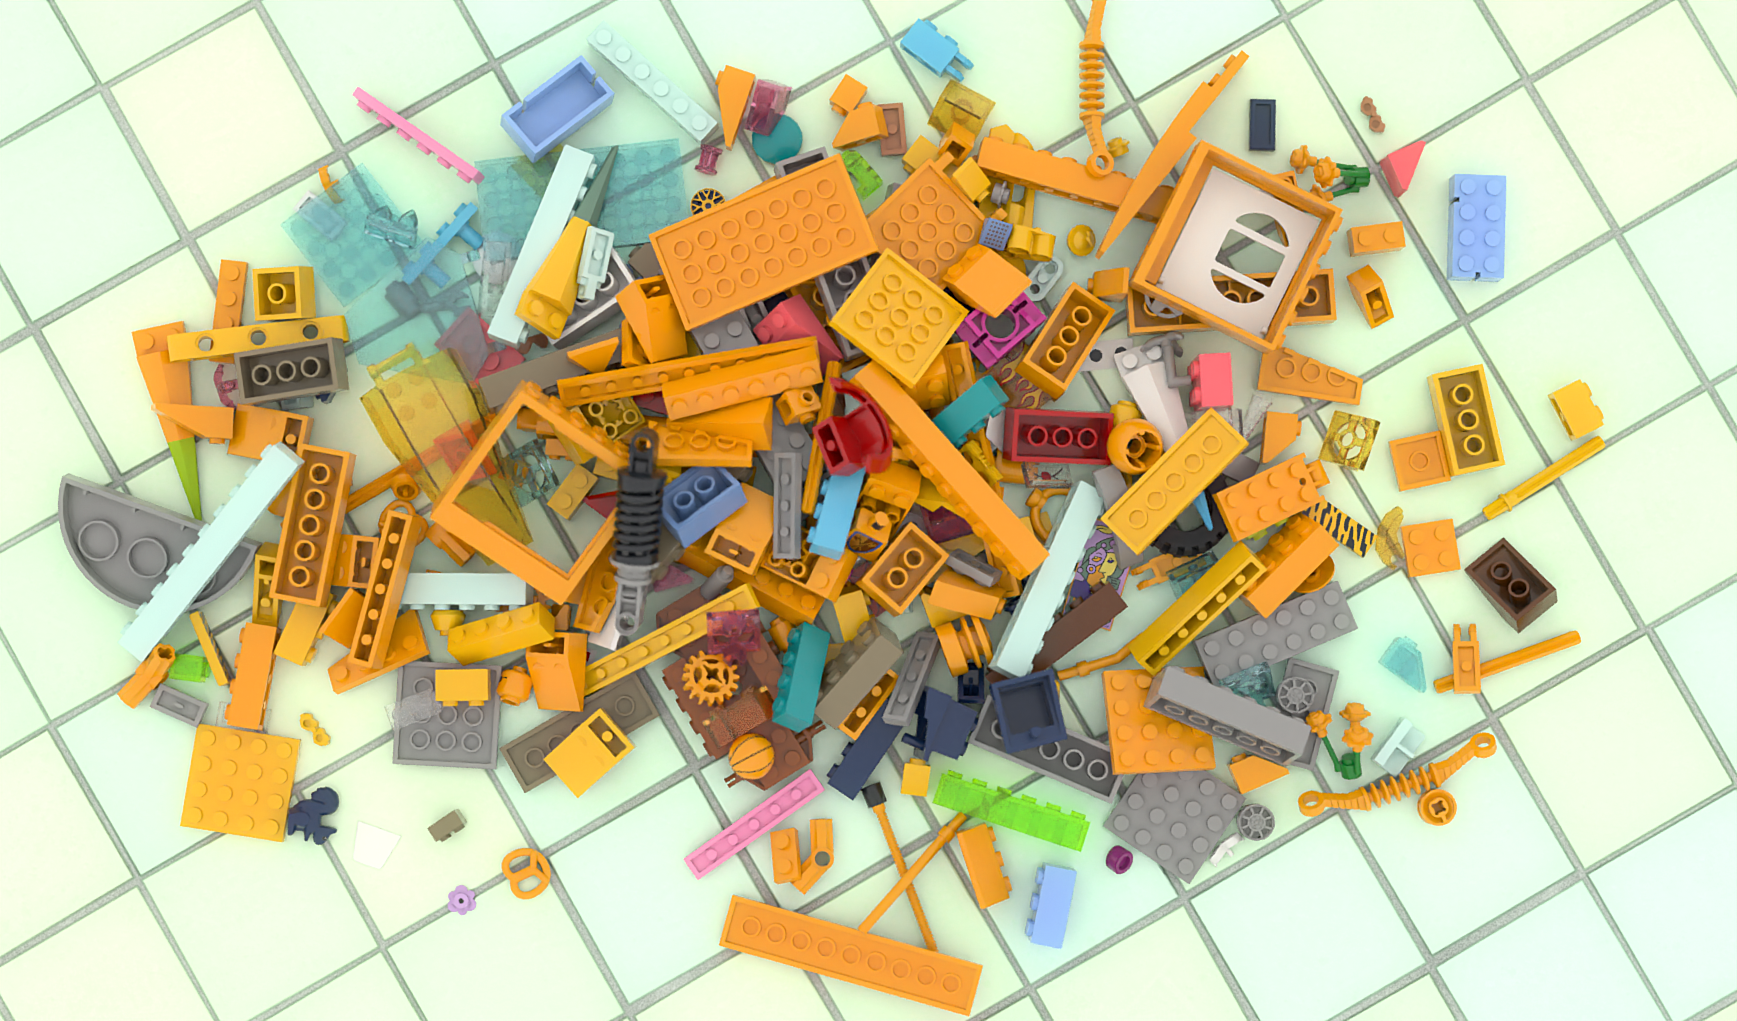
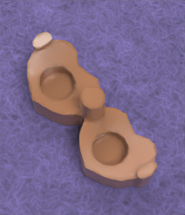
M1365 96L1361 102L1360 111L1366 116H1371L1369 120L1370 130L1375 133H1383L1385 124L1382 122L1381 116L1377 115L1373 99Z

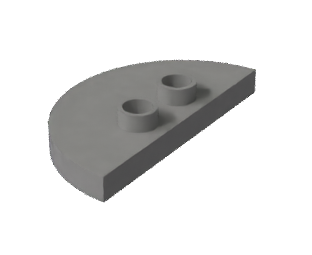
M70 473L62 476L58 495V518L63 540L71 558L82 574L98 590L116 602L138 610L145 601L147 603L151 601L154 597L151 595L153 589L160 582L163 584L169 578L166 575L168 570L176 562L178 564L181 563L185 558L182 553L191 543L194 545L200 539L197 534L207 524L198 519ZM245 537L187 611L204 606L232 589L255 562V554L263 543Z

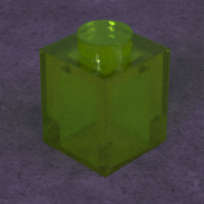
M175 653L176 659L170 667L169 679L205 682L206 678H209L211 667L206 656Z

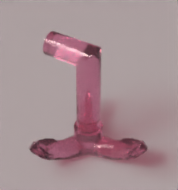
M219 364L213 378L219 399L223 405L234 408L235 411L237 407L227 394L238 389L237 379L223 381L224 373L222 369L224 365Z

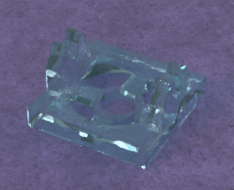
M538 439L531 440L497 462L520 508L557 490V486L560 485ZM524 456H534L537 463L534 465L526 463ZM515 463L518 465L516 476L514 474ZM524 467L529 468L531 471V479L529 481L525 480L522 476V469ZM540 470L544 473V481L541 488L538 487L535 481L536 473ZM519 483L528 484L531 492L523 489Z
M1267 661L1218 681L1219 686L1230 688L1233 694L1239 693L1243 696L1251 697L1257 701V704L1266 707L1264 700L1276 695L1271 670Z

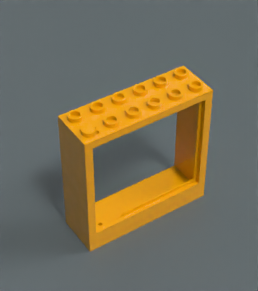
M522 379L433 503L430 519L562 606L612 537L613 531L616 529L614 527V521L616 520L614 514L618 510L616 507L569 572L566 573L491 522H481L469 514L468 509L454 501V499L522 404H525L553 423L555 429L616 470L621 466L629 465L630 452L628 451L629 447L619 440L614 442L608 438V433L597 425L592 427L586 423V418L575 410L570 412L563 407L564 403L553 395L549 398L541 392L542 388L531 380L527 383Z

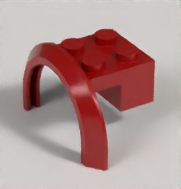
M829 377L828 379L834 392L848 394L862 404L844 417L830 416L812 428L830 475L850 476L865 467L867 473H883L890 467L893 455L892 432L884 413L874 399L860 387L842 378Z

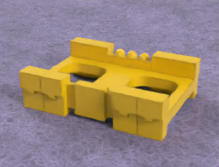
M971 440L959 450L960 454L966 451L973 459L971 466L977 473L983 472L989 479L988 485L990 487L1003 478L994 465L990 467V462H987V459H984V455H981L983 451L974 440Z

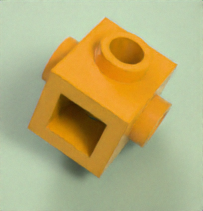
M812 385L786 391L775 402L785 426L797 422L801 424L809 423L815 419L814 415L822 408L819 396L815 393Z

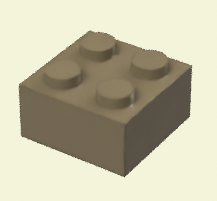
M456 809L427 829L436 842H443L452 836L450 833L453 831L456 833L465 828L464 824L467 821L460 810Z

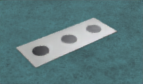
M1133 338L1096 341L1077 372L1116 368L1113 355L1134 348Z

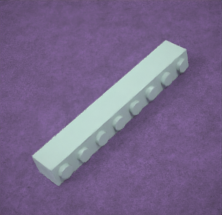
M565 144L488 329L489 339L519 349L521 343H526L530 333V329H527L529 324L514 314L523 291L575 214L579 202H582L588 191V188H586L588 179L594 178L598 167L595 164L594 155Z
M1082 480L1072 484L1044 545V548L1050 555L1032 571L990 662L989 668L1010 679L1031 673L1033 669L1031 662L1034 655H1037L1043 647L1044 641L1042 638L1044 633L1049 631L1053 625L1054 617L1052 616L1054 611L1063 603L1065 587L1074 579L1075 571L1073 570L1075 565L1082 560L1086 552V548H1084L1087 539L1093 536L1096 530L1095 521L1105 510L1103 498L1098 496L1096 488Z

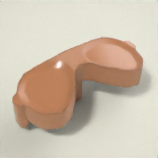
M543 333L530 336L525 344L521 343L517 351L525 355L529 352L533 343L540 348H547L548 337Z

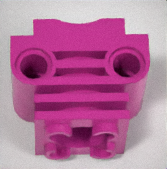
M1024 291L1000 313L1007 316L1013 324V332L1006 338H996L990 335L985 327V321L990 315L977 309L969 314L955 331V334L961 341L968 340L970 351L986 370L1007 356L1047 319Z

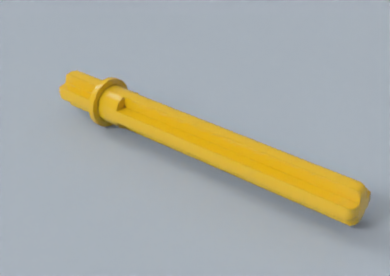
M1600 436L1592 438L1505 494L1500 493L1497 500L1482 509L1483 514L1488 520H1492L1506 510L1508 512L1512 511V507L1605 448L1606 445Z

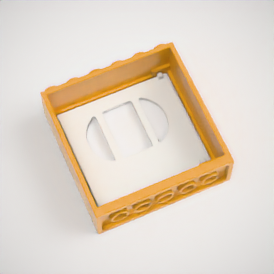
M1201 140L1194 147L1131 275L1128 287L1162 302L1264 354H1268L1281 348L1286 338L1283 332L1288 325H1292L1298 312L1294 309L1299 302L1304 301L1309 291L1306 285L1311 278H1315L1319 271L1320 265L1317 262L1322 255H1326L1332 241L1328 239L1334 231H1338L1343 221V218L1340 217L1343 209ZM1215 166V167H1217V168H1219V169H1221V170H1223V171H1225V172H1227V173H1229V174H1231V175H1233V176H1235V177H1237V178H1239V179H1241V180H1243V181H1245V182H1247V183H1249V184H1251V185H1253V186L1259 188L1260 190H1257V189H1255V188H1253V187H1251V186H1249V185H1247V184H1245V183H1243V182H1241V181H1239V180H1237V179H1235V178H1233V177H1231V176H1229V175H1227V174H1225V173H1223V172H1221V171H1219V170H1217V169H1215V168L1212 169V167ZM1273 196H1275V197H1277V198H1279V199H1281V200H1283V201H1285V202H1287V203H1289V204H1291V205H1293V206H1295V207H1297V208H1299V209H1301V210H1304V211H1306V212H1308V213H1310V214H1312V215H1314V216L1320 218L1321 221L1318 220V219H1316V218H1314V217H1312V216H1310V215H1308V214H1306V213H1304V212H1302V211H1300V210H1298V209H1296V208H1294V207H1292V206H1290V205H1288V204H1286V203H1284V202H1282V201H1280V200H1278V199H1276V198H1274ZM1251 213L1264 214L1273 218L1285 231L1288 247L1237 223L1236 219ZM1230 229L1284 256L1270 287L1215 260ZM1211 270L1220 272L1262 293L1264 297L1251 303H1238L1227 299L1214 285Z

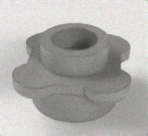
M1004 181L1003 184L996 182L990 202L997 204V209L1001 207L1002 203L1007 204L1011 189L1007 188V181Z

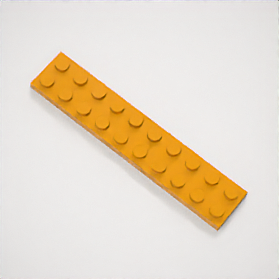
M732 895L719 946L965 1016H970L983 968L982 964L868 932L864 935L858 929L738 895Z

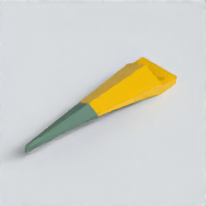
M618 145L613 146L575 214L537 273L523 291L514 314L553 340L560 339L566 320L572 314L580 285L577 283V275L587 227L597 226L616 159Z

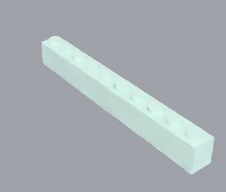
M281 441L273 446L269 444L260 454L263 458L258 465L253 464L245 473L246 481L242 486L237 484L228 496L231 497V500L227 505L221 504L214 512L213 516L216 519L211 525L208 523L204 525L197 534L200 537L195 545L191 543L182 553L185 558L181 563L178 564L176 562L168 570L166 575L169 578L164 584L160 582L153 589L151 595L154 597L149 603L145 601L135 613L138 615L133 623L129 621L120 631L123 636L117 643L139 661H145L154 647L164 640L305 462Z

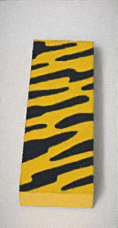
M1326 500L1300 511L1321 524L1335 540L1361 558H1364L1378 537Z
M197 611L190 614L189 618L218 686L229 685L231 677L204 613Z

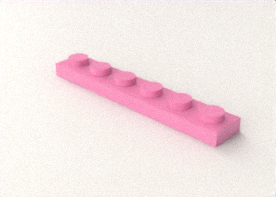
M357 87L352 95L358 100L356 104L368 114L371 110L378 114L376 118L388 128L391 124L398 128L396 133L408 142L411 138L418 142L416 146L428 156L431 152L438 156L436 161L448 170L451 166L458 170L456 175L468 184L471 180L478 185L482 182L485 176L459 156L360 87Z
M807 770L683 860L697 880L701 879L825 790L812 770Z

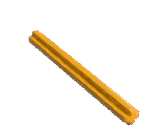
M829 361L827 364L820 401L822 408L818 411L816 425L833 416L837 393L833 391L828 378H840L842 364L839 362ZM815 436L813 438L801 503V512L805 514H813L815 512L824 465V458Z
M1571 631L1480 664V678L1491 676L1580 644L1581 637L1578 631ZM1453 674L1433 681L1437 693L1454 689Z

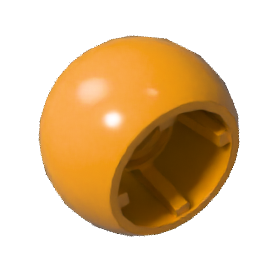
M1130 418L1122 421L1112 429L1107 440L1108 457L1117 469L1127 474L1139 475L1146 473L1163 454L1164 444L1159 430L1152 423L1144 419ZM1132 439V446L1127 449L1128 442Z

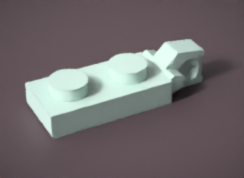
M594 226L587 227L577 275V283L580 284L577 298L586 301L594 300L596 289H600L601 284L605 283L614 233Z

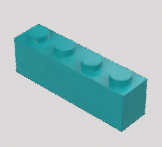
M989 375L978 380L931 421L952 445L958 449L968 441L966 436L969 433L973 432L975 434L986 426L984 421L988 417L994 418L1005 410L1003 405L1010 399L994 378Z
M807 622L792 628L787 637L789 644L782 660L784 665L783 672L777 683L779 688L778 695L772 706L774 711L773 722L798 733L812 725L830 633Z

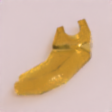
M1399 506L1386 513L1377 528L1378 537L1376 539L1375 551L1382 563L1392 571L1397 566L1391 562V557L1393 555H1397L1400 559L1405 557L1397 537L1398 529L1404 518L1403 510Z

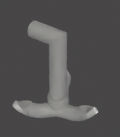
M1170 331L1165 335L1153 337L1140 349L1143 353L1157 345H1161L1164 354L1168 388L1191 385L1190 375L1177 376L1174 354L1180 358L1183 355V349L1176 340H1183L1184 335L1178 331Z

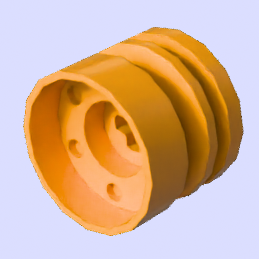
M970 615L972 622L970 627H968L965 618L961 617V630L956 631L951 622L934 627L953 678L969 672L967 660L972 659L975 665L981 668L980 655L984 654L988 665H990L993 658V646L985 624L976 616Z

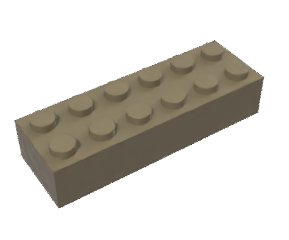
M622 327L480 378L479 388L489 415L498 414L522 379L527 383L531 380L542 388L541 392L550 398L551 395L556 396L559 394L557 380L593 374L569 362L567 352L618 337V346L604 372L627 368L622 365Z

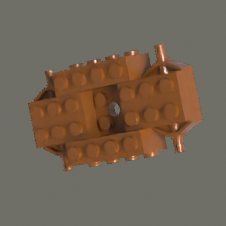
M701 586L657 612V629L713 600H708L702 596L700 592ZM719 594L715 599H717V598H719V597H721V596H723V595H722V594ZM749 616L733 627L732 622L674 651L673 653L682 658L662 670L665 675L662 679L669 691L673 689L678 696L676 699L678 706L683 713L687 711L692 719L689 723L696 735L700 733L705 740L703 746L710 757L714 755L718 759L728 753L732 743L744 734H758L765 737L771 743L774 749V763L765 776L751 780L741 778L736 773H733L724 778L726 783L735 778V780L727 784L729 788L742 780H746L765 791L813 761L812 738L827 728L825 725H822L815 729L823 723L820 719L798 733L772 721L774 713L772 706L778 695L779 688L777 683L782 675L784 665L780 663L776 656L780 654V651L773 640L768 642L764 637L763 633L767 631L759 618L754 620L752 616ZM709 649L713 650L714 655H718L722 651L723 659L732 658L729 665H737L738 668L733 674L739 675L738 681L742 684V691L739 694L732 695L729 700L724 698L722 705H719L715 700L711 707H708L706 700L699 705V698L697 696L690 699L689 696L692 691L683 689L688 681L681 680L682 675L687 673L683 668L685 664H690V657L693 655L697 658V654L701 650L707 655ZM694 671V680L697 684L698 677L695 675L696 672ZM724 672V673H723V678L726 680V683H725V684L727 685V677H726V674H725V672ZM712 675L710 677H706L708 680L712 678L715 679Z

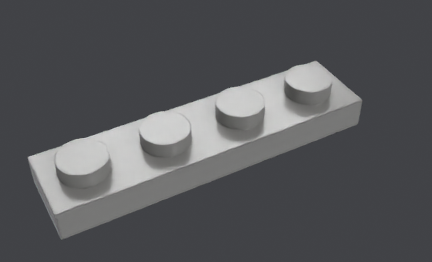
M774 453L773 558L801 559L802 453Z
M916 632L882 717L886 724L909 727L941 646L937 634Z

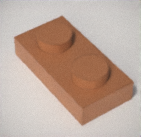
M903 102L877 104V106L883 109L889 135L887 138L880 139L881 156L905 155L907 153Z

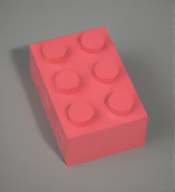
M1231 353L1199 354L1191 361L1190 366H1187V375L1191 376L1193 388L1189 392V407H1194V413L1206 412L1210 407L1216 412L1226 411L1234 405Z

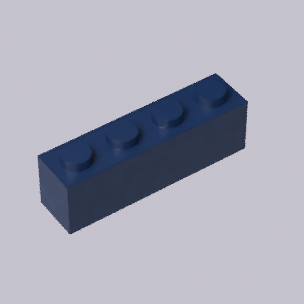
M888 698L861 732L855 743L848 742L841 753L844 759L840 765L834 763L826 775L830 778L828 784L851 800L855 799L903 728V726L886 724L882 717L889 702Z

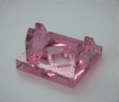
M759 609L706 613L708 655L723 654V661L729 667H732L733 660L735 659L738 660L739 666H743L747 660L746 652L760 651ZM732 629H737V632L732 633ZM743 633H752L748 640L738 641V637ZM715 635H724L729 638V642H719Z

